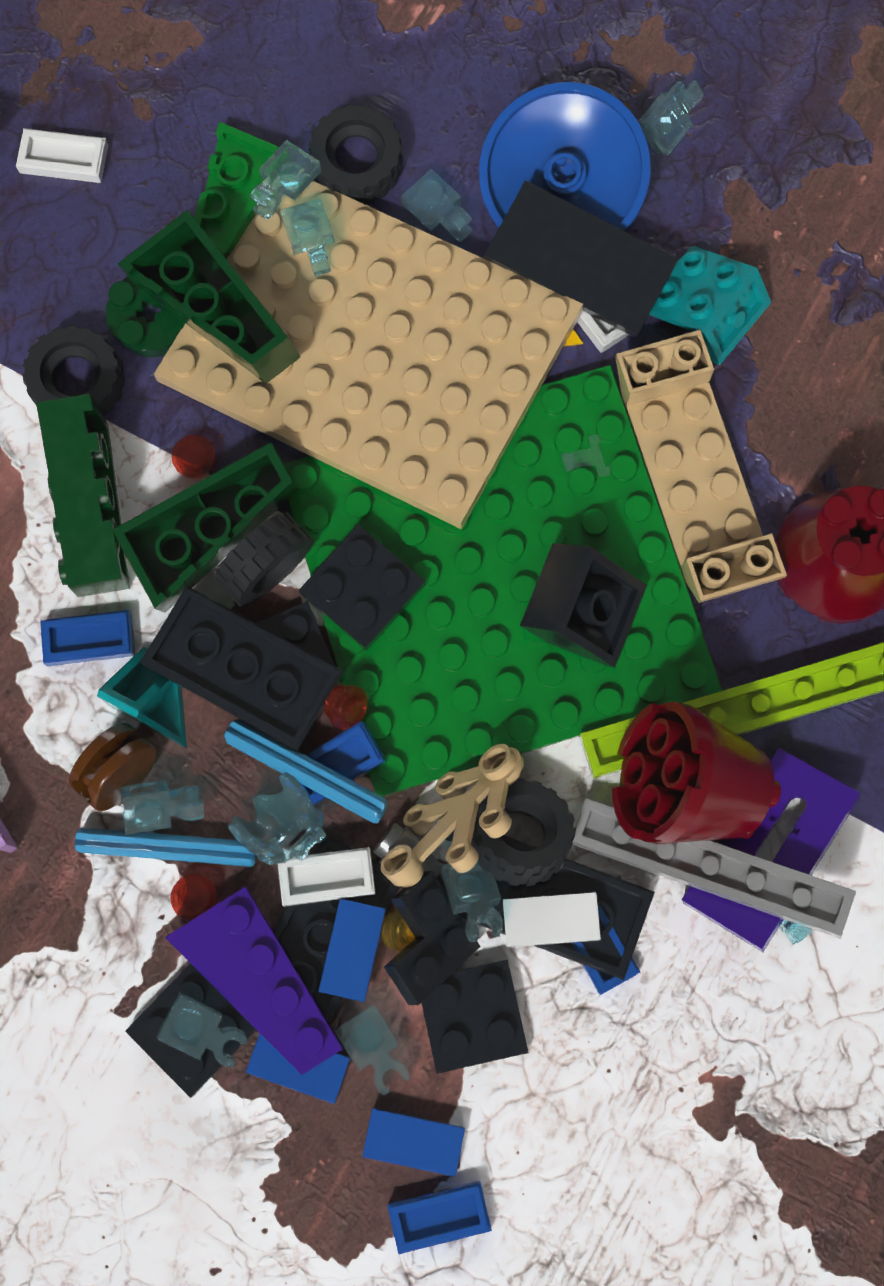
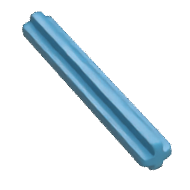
M235 719L225 731L224 738L227 744L368 821L378 823L385 814L388 805L387 800L382 796L245 722Z
M85 827L78 828L75 836V850L80 853L245 867L254 866L257 855V846L252 841Z

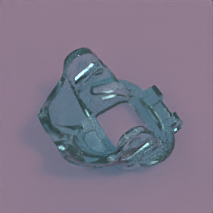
M287 772L279 776L283 786L281 792L272 795L257 794L253 796V803L256 808V818L253 822L243 820L239 816H232V822L228 825L234 837L245 848L257 855L259 861L269 865L286 863L294 857L302 861L309 854L308 850L315 843H320L326 837L322 829L324 825L323 813L314 808L303 786L294 776ZM307 829L305 834L294 845L284 849L301 831Z

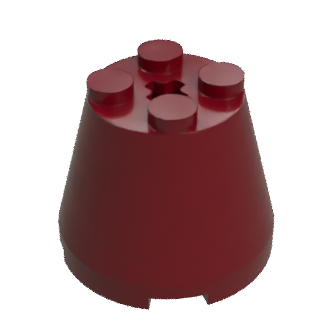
M853 486L821 493L800 503L787 516L775 538V543L787 574L785 578L777 580L785 596L788 599H792L807 612L817 616L818 620L829 623L846 624L862 621L884 609V489L869 486Z
M676 701L667 702L662 705L652 703L644 708L628 727L617 754L624 756L619 787L612 788L615 815L627 835L644 842L670 844L731 838L749 839L765 819L769 808L774 807L781 796L780 783L774 780L771 762L761 749L696 708Z

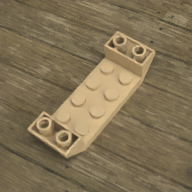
M701 330L617 353L616 363L623 404L684 581L698 602L701 603L785 578L787 574L773 534L765 536L762 534L709 383L714 367Z

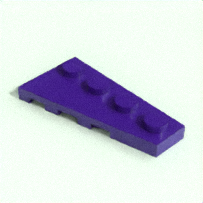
M247 887L237 891L165 937L301 1075H304L344 1049Z

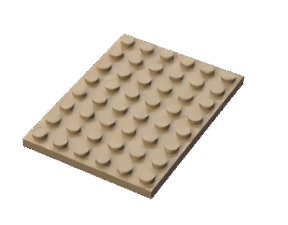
M285 169L228 256L227 261L287 335L301 358L265 384L185 323L156 369L154 376L158 382L462 530L581 316L583 304Z

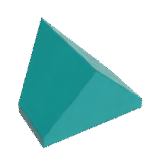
M143 646L98 690L97 697L114 710L187 748L182 687L140 663L148 650L147 647Z

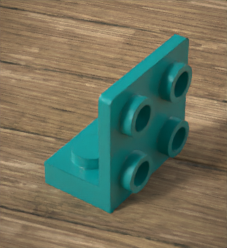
M692 246L678 261L650 315L691 332L701 330L711 362L721 365L772 302L758 268Z

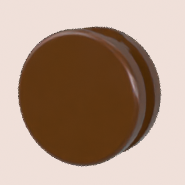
M120 723L112 726L97 736L78 757L70 772L69 784L75 792L89 800L87 801L88 804L95 810H109L128 798L144 781L155 763L156 748L147 739L140 738L139 732L130 724Z

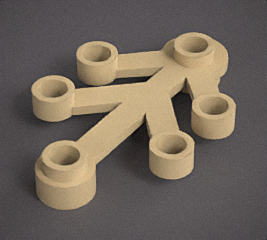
M498 744L483 754L479 761V766L458 773L452 771L444 774L435 785L436 792L444 800L425 806L423 804L415 805L406 812L403 819L404 825L408 826L416 836L427 834L413 849L408 845H398L391 849L381 862V872L395 886H402L404 888L414 886L423 876L424 869L422 863L453 831L452 845L446 852V861L458 873H464L472 869L479 858L478 852L471 845L478 807L487 795L486 810L479 818V826L491 838L503 836L511 827L512 819L504 811L508 786L519 778L524 765V758L517 749L508 747L505 744ZM473 786L467 793H465L467 787ZM437 820H440V821L432 828V826L434 825V822L437 821Z

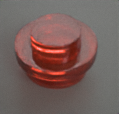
M199 435L183 437L175 444L172 450V463L175 469L187 478L196 479L207 475L213 469L216 462V452L213 445L208 439Z
M340 685L335 687L325 701L327 717H329L330 722L335 727L342 730H347L359 723L367 710L366 693L356 685Z
M191 874L182 877L176 882L171 891L170 900L172 908L179 917L191 921L217 904V891L214 884L202 875Z

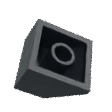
M552 543L520 626L551 645L615 668L647 585L592 547Z

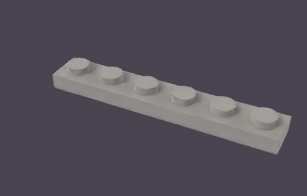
M587 798L575 826L576 832L572 842L575 846L839 939L842 938L856 895L855 890L709 840L653 844L634 839L627 835L620 826L613 807Z

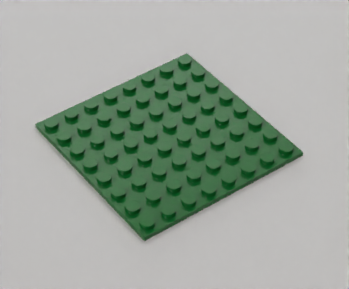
M610 365L541 386L462 530L312 456L285 463L298 488V491L288 499L293 518L314 541L309 553L305 556L310 576L313 575L354 528L359 525L421 577L426 584L367 652L322 614L337 667L344 672L341 680L354 724L356 725L359 722L366 723L387 762L369 772L376 794L385 797L437 781L448 772L458 773L477 767L483 754L498 744H505L524 754L579 737L581 733L634 718L652 703L658 705L674 701L684 703L722 691ZM552 543L592 547L647 585L615 668L551 645L520 626Z

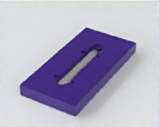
M778 748L770 760L774 780H777L781 786V796L778 803L774 807L769 808L765 819L749 839H720L718 844L756 856L789 802L794 798H801L806 802V808L772 862L812 876L859 801L860 793ZM691 886L681 899L684 905L764 953L784 921L782 918Z

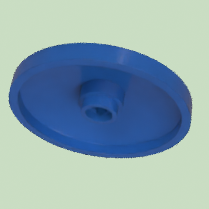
M558 82L543 85L515 99L503 110L491 126L482 147L479 163V182L483 201L498 228L526 180L627 232L643 208L651 177L648 144L635 116L620 100L610 93L591 85L576 82Z

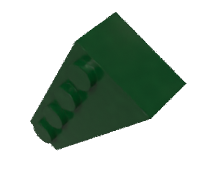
M188 210L117 263L136 287L265 384L301 358L287 335Z
M90 394L36 402L48 470V488L56 516L53 517V529L56 541L61 545L63 559L58 560V571L62 585H68V588L77 597L130 589L126 555L112 529L122 523L108 422Z
M269 443L112 529L154 609L166 613L177 602L186 585L193 588L243 538L249 535L256 527H259L298 491V488L278 451L272 443Z

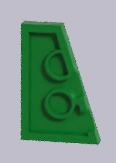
M219 122L216 131L218 141L215 153L210 155L207 166L209 176L206 188L203 193H200L194 219L227 259L285 169H288L293 160L288 150Z

